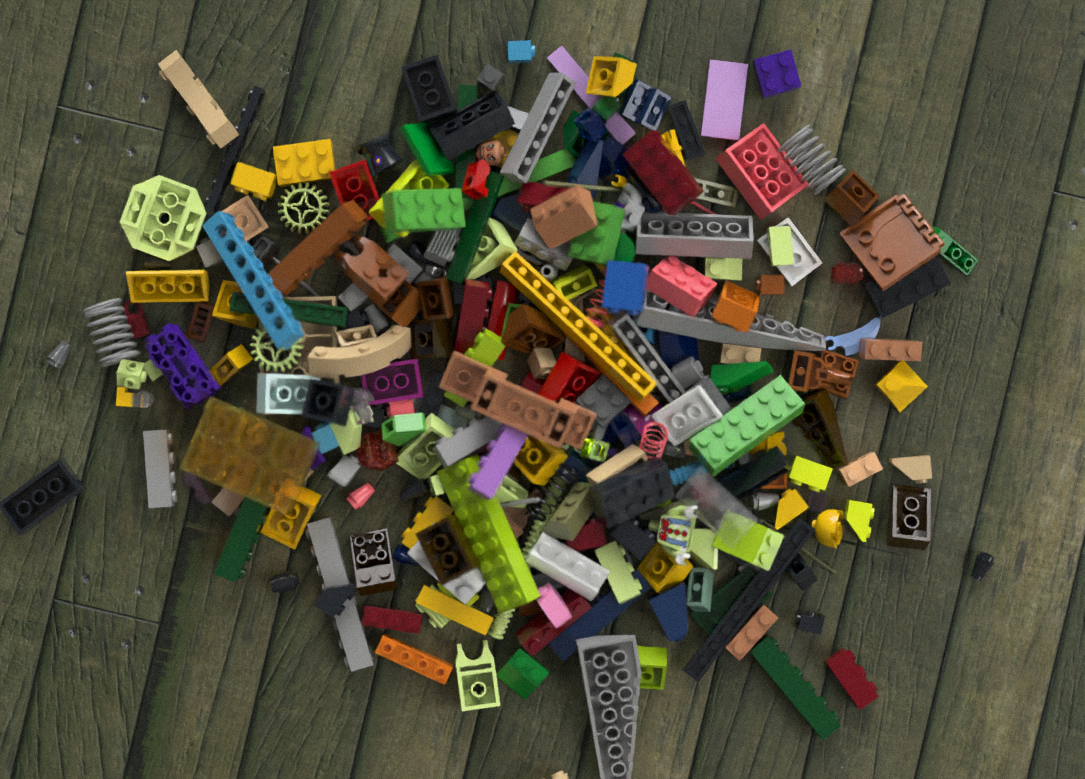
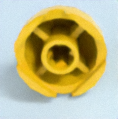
M825 510L818 515L817 520H813L812 527L815 529V537L823 546L836 549V545L840 544L844 525H841L840 519L844 520V512L842 510Z

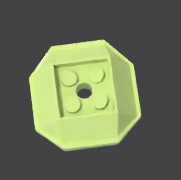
M159 175L133 186L120 224L132 248L167 261H172L194 250L207 212L197 189ZM163 214H169L170 220L166 224L161 222Z

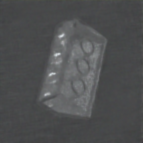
M701 466L675 495L685 506H697L698 509H694L693 513L731 549L758 522L755 516Z

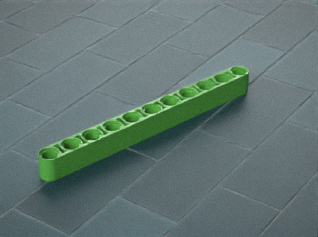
M566 149L538 159L528 181L537 183L572 169L577 159ZM504 176L497 198L520 190L523 183L512 182ZM462 198L464 212L472 208L475 199ZM378 224L385 243L401 237L395 233H386V229Z

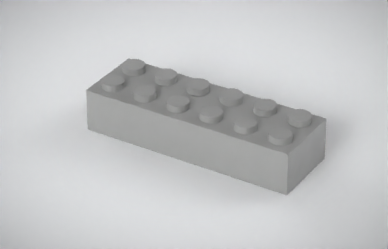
M644 211L636 225V254L752 259L754 243L752 216L677 213L675 216L668 215L667 212Z

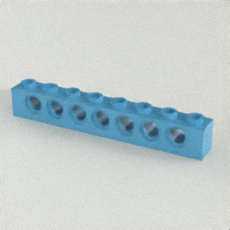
M218 211L202 225L277 348L289 349L304 336L300 323L294 319L291 314L292 310L282 300V294L274 287L272 278L264 271L262 262L256 258L253 253L254 249L246 242L244 233L236 226L234 217L230 213Z

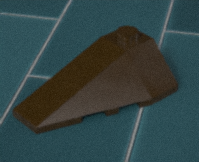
M827 389L811 391L801 396L800 398L805 403L803 413L794 418L792 422L796 427L800 426L805 432V438L814 443L817 447V452L830 468L847 466L848 461L834 404Z

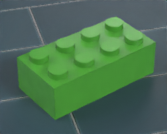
M461 188L392 190L382 194L386 233L454 231L465 227Z

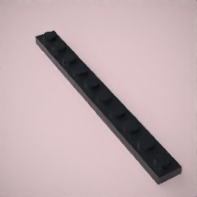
M799 517L783 538L769 571L762 568L759 569L683 668L685 673L697 682L700 681L814 533L815 529Z

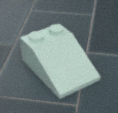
M258 374L257 413L302 414L310 378L321 380V377Z

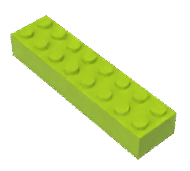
M476 454L437 471L457 519L481 565L479 569L500 614L540 597V593L496 494H494L492 499L486 501L467 489L470 485L468 483L469 478L474 472L477 473L479 469L477 465L480 457Z

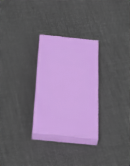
M710 60L701 136L739 141L748 64Z

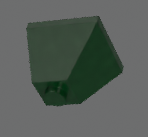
M573 110L563 125L564 148L578 158L590 136L603 140L604 144L609 133L587 116Z

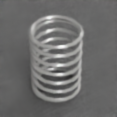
M807 125L779 147L777 152L781 153L798 142L784 156L783 160H788L803 150L790 163L789 167H794L809 157L795 171V174H800L814 165L801 178V181L804 182L819 173L807 185V189H811L824 181L812 193L815 196L843 174L846 168H843V165H839L825 174L836 163L837 158H833L819 167L831 155V151H826L814 159L825 148V143L809 151L819 141L820 136H815L804 143L814 131V129H809L810 125Z
M120 298L101 302L82 311L85 314L83 318L86 319L102 313L119 310L112 315L86 325L87 327H92L101 323L122 319L89 334L94 336L125 328L112 335L93 341L92 344L96 345L127 337L117 343L96 350L95 353L97 354L130 346L99 359L98 362L101 363V367L120 363L121 359H132L141 353L139 351H130L137 346V343L128 342L134 337V334L125 333L131 326L123 324L128 319L127 316L120 315L124 312L125 308L122 306L116 307L122 301Z

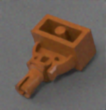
M794 351L789 385L793 390L804 392L820 387L829 388L830 384L823 383V381L849 386L850 381L841 378L851 379V374L825 370V368L833 369V365L826 364L822 359L816 357V354Z

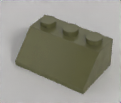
M577 482L572 486L571 490L566 493L565 498L562 499L540 531V535L544 532L553 538L574 540L594 510L590 483Z

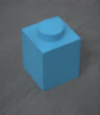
M531 40L508 41L509 63L532 62V57H535V45L531 46Z

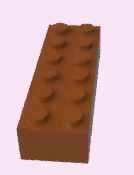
M354 200L339 206L268 273L273 280L274 287L284 297L297 290L299 283L306 281L312 275V271L319 269L325 263L324 259L333 256L339 250L338 247L341 244L347 243L352 238L351 234L355 231L358 232L366 225L364 221L369 217Z

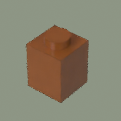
M760 275L759 279H756V291H759V295H784V275Z

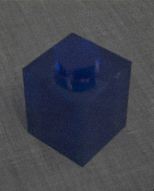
M586 108L574 119L582 136L592 142L600 139L608 130L599 113L589 108Z

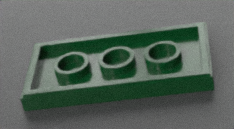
M750 565L712 594L710 612H696L693 610L690 612L691 616L708 636L756 575ZM770 590L767 592V594L764 596V598L760 601V603L754 610H756L765 601H767L770 597L773 596V593Z

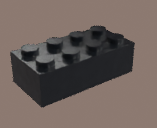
M936 255L884 291H882L874 279L863 284L862 287L877 317L882 319L951 283Z
M656 456L590 486L596 518L607 528H611L675 498L668 464Z
M61 458L0 502V510L19 536L24 535L86 490V488L66 460Z

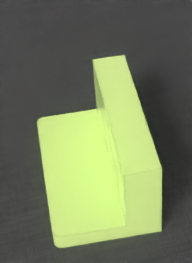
M768 227L771 267L794 264L791 227Z

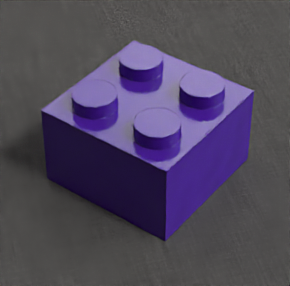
M791 49L753 60L752 65L762 100L801 88L800 78Z

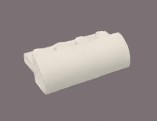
M418 540L408 551V554L437 579ZM478 568L444 586L466 604L486 582Z
M542 532L525 557L527 564L590 601L597 595L599 588L610 572Z

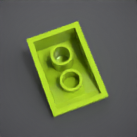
M727 510L711 546L769 571L784 535Z

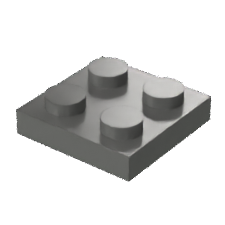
M604 374L576 399V403L580 407L597 414L594 421L602 429L631 403Z

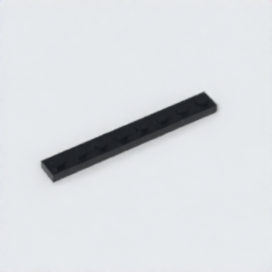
M255 86L249 92V102L247 107H244L241 112L240 118L242 119L240 124L235 127L239 135L233 139L232 143L228 144L226 149L227 156L220 163L218 178L214 179L211 189H213L211 195L205 200L204 207L207 215L204 223L218 212L266 94V91L260 87Z

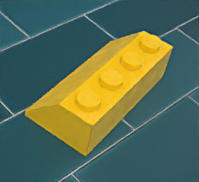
M126 271L131 303L208 302L210 291L208 271Z

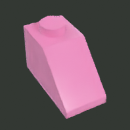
M549 582L538 589L540 597L536 599L556 628L572 617L562 596Z

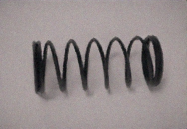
M565 463L559 465L560 470L575 482L567 480L557 470H555V473L568 483L569 490L561 488L554 480L548 478L551 484L561 490L563 497L555 496L548 488L542 486L546 493L554 497L557 504L551 505L542 496L535 494L536 497H540V501L549 507L550 512L545 513L541 511L534 503L526 505V510L541 522L546 520L545 514L549 515L552 513L551 507L558 506L557 499L565 498L563 491L571 490L570 483L575 484L580 480L578 473ZM564 468L568 469L574 475V477L570 475ZM529 507L536 510L543 518L536 515Z

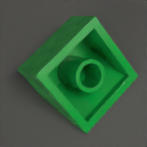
M519 646L496 673V676L525 700L549 674V669Z

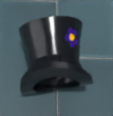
M389 132L356 147L357 153L366 157L372 177L403 162V159L389 144Z

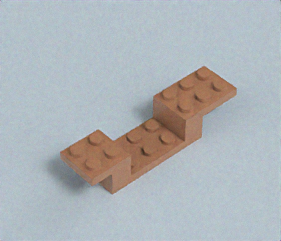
M456 351L453 352L439 385L440 388L473 402L472 410L560 449L563 442L580 450L582 449L597 415L596 413L562 398L559 404L505 381L508 374Z

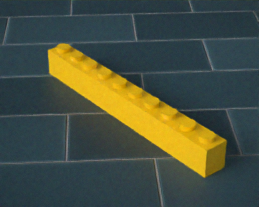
M516 251L502 263L499 272L635 399L641 403L654 389L657 382Z

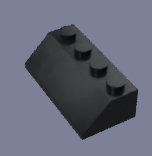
M495 90L428 126L446 159L450 160L458 157L468 149L475 148L477 144L493 138L499 132L508 130L516 123L508 106Z

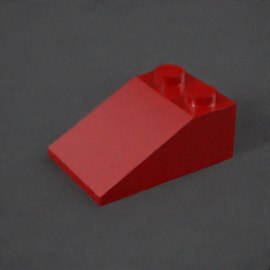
M366 160L329 172L340 205L354 200L369 217L365 221L373 219L369 211L380 200Z

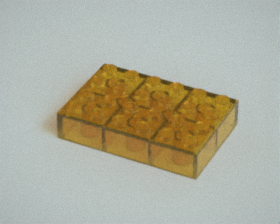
M210 396L180 469L284 514H291L321 442Z

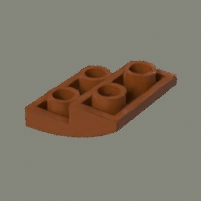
M829 350L821 351L819 358L826 364L833 365V369L825 368V370L851 374V379L841 378L850 381L849 386L823 381V383L830 384L829 388L820 387L816 390L826 388L828 394L847 399L859 360Z

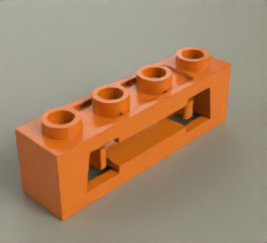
M386 633L383 634L375 651L378 655L444 685L454 666Z

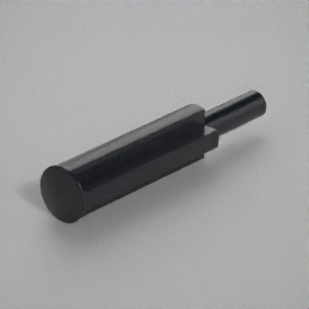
M628 165L624 170L626 175L640 191L641 195L645 199L648 198L654 208H659L660 205L653 197L652 192L633 167Z

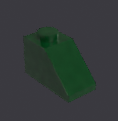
M603 96L594 104L591 113L605 125L621 108L620 100L617 97Z

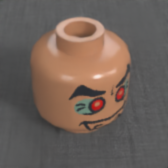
M499 140L483 141L477 148L478 160L487 161L489 166L500 165L503 158H506L507 155L506 147L502 146Z

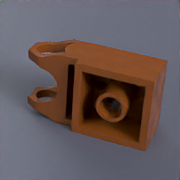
M355 234L352 242L358 250L359 256H351L338 251L335 259L342 267L344 273L352 280V283L381 307L402 286L410 273L374 241Z

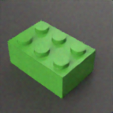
M593 202L598 226L573 238L568 256L580 261L607 266L608 260H614L625 210L614 205Z

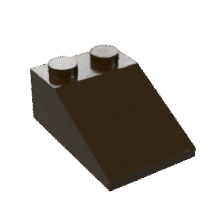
M893 484L887 525V546L925 550L930 543L931 489Z

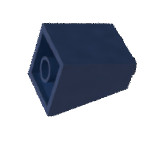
M680 582L661 594L655 593L647 597L669 641H674L675 643L685 639L684 635L688 634L686 588L684 583Z

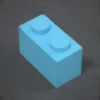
M322 423L314 427L316 431L312 432V435L322 454L339 446L330 425Z

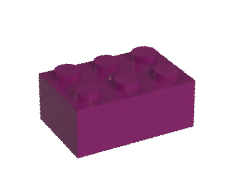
M419 359L393 362L380 370L361 375L366 406L424 397Z

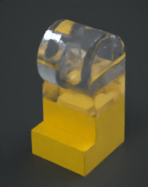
M117 387L116 406L147 408L154 403V396L149 391L129 393L128 387Z

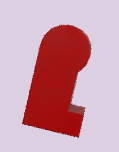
M479 160L470 163L465 174L461 192L475 200L487 197L488 194L485 182L490 173V166L487 161Z

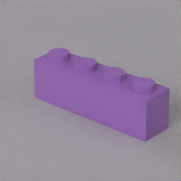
M503 423L500 424L496 431L498 434L496 439H492L487 447L489 451L486 457L482 456L477 466H479L477 473L474 472L468 480L470 485L467 489L486 501L493 498L528 436L527 433Z

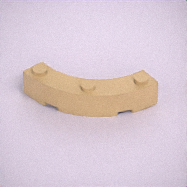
M177 50L158 63L161 71H159L165 81L169 79L188 104L186 106L187 110L192 116L196 114L209 134L206 136L213 145L217 143L222 148L239 135L198 78L194 80L195 74Z
M392 325L379 337L349 347L327 348L316 346L308 356L310 376L333 378L334 375L345 374V377H353L390 365V361L395 358L400 359L411 348L410 328Z

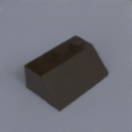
M456 515L447 516L416 533L420 545L441 586L481 567Z

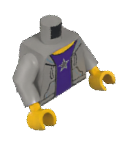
M615 175L619 181L618 183L611 181L612 185L623 189L614 206L625 210L620 232H633L645 210L642 204V195L637 188L630 183H626L625 177Z

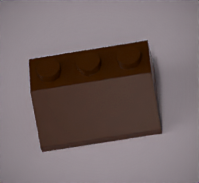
M523 304L509 315L501 343L530 355L533 349L551 348L553 350L566 340L567 337L564 334L565 332L543 312Z

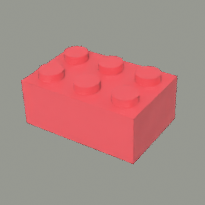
M667 255L651 270L646 289L689 316L694 317L710 301L718 283L680 261L677 257Z

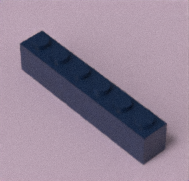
M637 568L634 569L632 575L634 579L638 578L643 588L640 592L643 595L652 586ZM610 585L608 587L609 591L605 595L601 593L593 600L595 603L591 605V609L549 642V645L565 661L577 650L576 639L596 635L642 595L619 604Z

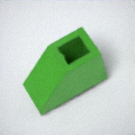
M413 413L392 416L381 423L383 440L400 447L425 432V414Z

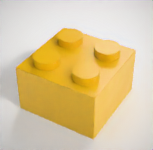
M238 162L231 185L239 193L248 195L251 192L255 198L266 201L267 198L272 199L278 181L277 176L273 173Z

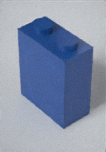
M608 260L602 307L607 309V313L618 314L619 311H626V315L638 316V313H643L649 272L647 264Z

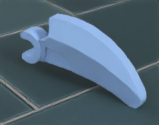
M876 317L868 324L852 332L836 337H826L825 341L831 340L833 342V346L827 348V350L832 351L836 347H842L845 356L858 353L860 338H875L880 327V319Z

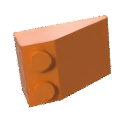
M725 280L712 317L720 324L726 323L738 332L744 331L747 333L757 314L760 295Z

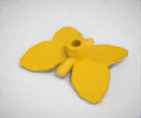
M780 431L772 434L748 451V453L755 454L763 449L767 452L773 447L778 446L785 456L787 449L782 442L784 432Z

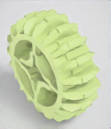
M306 182L305 188H303L302 183H298L299 189L291 185L293 191L290 193L289 190L285 189V193L288 196H280L285 201L284 203H278V206L283 207L282 210H278V214H285L280 220H288L285 223V227H289L292 224V232L298 227L299 234H302L303 229H305L306 234H310L309 228L311 227L314 231L316 229L315 225L318 224L319 226L321 224L319 222L321 219L324 221L327 219L323 214L330 213L329 210L324 209V207H328L330 204L328 202L323 203L328 197L326 195L320 197L323 190L320 189L315 192L317 189L316 185L309 189L310 184ZM303 193L300 202L290 203L293 197ZM309 194L317 198L319 208L309 204ZM306 203V206L313 210H305L302 214V211L296 207H302ZM289 209L298 212L299 223L292 220L289 215ZM318 213L313 221L304 224L309 214Z
M261 325L263 331L255 330L259 337L252 336V339L257 340L256 344L250 343L251 347H256V350L251 351V354H258L254 361L257 362L261 359L260 367L267 364L266 371H269L271 366H273V372H277L280 366V370L284 372V365H287L289 369L292 368L290 361L295 364L298 363L294 357L295 355L298 357L302 356L301 353L297 352V349H303V346H297L298 342L303 341L302 338L289 349L281 348L276 352L275 348L267 347V345L275 344L273 340L268 343H262L263 338L268 334L264 325ZM261 348L269 349L272 352L273 362L263 355ZM292 350L287 359L279 362L282 351Z

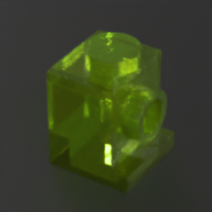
M586 438L580 456L605 463L610 444ZM601 446V450L598 457L596 456L598 447Z

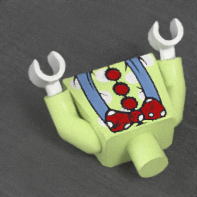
M677 506L668 510L667 514L662 515L660 521L651 520L649 524V531L658 533L657 542L661 543L662 548L671 557L676 559V563L680 565H687L684 559L685 557L690 558V555L685 553L690 552L697 517V515H694L693 510L698 509L697 506Z

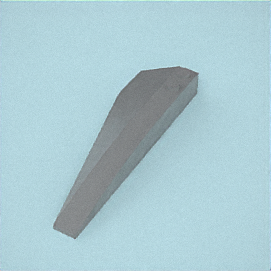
M646 289L644 311L636 316V325L709 341L770 349L826 350L824 335L803 327L797 329L785 320L781 323L774 320V316L767 313L765 316L757 313L747 333L744 331L738 332L729 324L718 323L712 317L719 297L715 293H713L710 301L694 317H691Z
M610 635L576 639L600 779H631L641 679L635 635Z

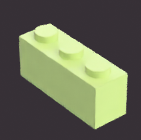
M613 541L594 550L601 566L610 571L607 579L619 604L642 595L640 590L643 588L638 578L634 579L632 575L634 569L631 562H626L623 556L626 554V551L622 544L618 545L616 541Z

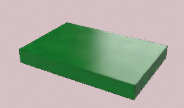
M430 123L406 124L400 128L426 176L453 174L456 171L451 159H446L428 128L431 125Z

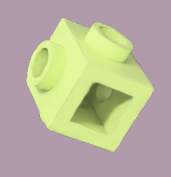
M121 359L117 370V386L140 390L142 382L145 383L147 378V371H144V363Z

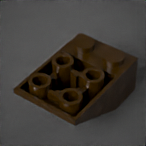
M387 528L351 535L353 563L360 596L397 590V576Z

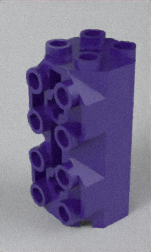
M169 323L161 328L162 332L160 334H153L145 339L147 344L144 347L155 366L161 370L170 383V388L177 398L183 402L187 410L194 408L192 405H199L216 393L215 390H220L221 386L180 326Z

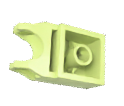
M482 640V653L475 660H470L465 656L461 643L456 644L455 668L461 711L500 706L494 657L489 650L487 640ZM479 683V686L483 687V691H480L481 694L473 691L475 684Z

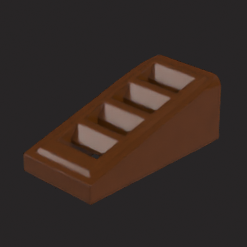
M210 301L195 303L186 337L205 342L213 320L212 313L216 303ZM198 314L207 316V319L199 317ZM196 321H197V322H200V323L205 324V326L203 327V326L198 325V324H195V323H196ZM193 329L203 331V333L199 334L193 332Z

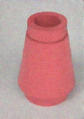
M367 483L349 493L346 500L355 510L361 509L375 490Z

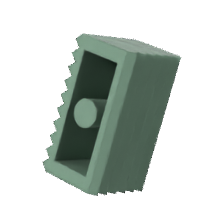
M692 568L689 573L688 602L686 604L693 611L710 612L714 574L706 568Z

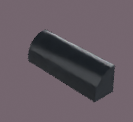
M775 446L713 483L712 487L721 495L718 498L720 503L729 508L793 469L779 447Z

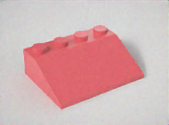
M764 123L715 158L760 220L809 184L807 181H801L803 177L801 173L795 174V171L798 169L796 166L789 167L792 162L790 158L783 160L786 152H777L781 145Z

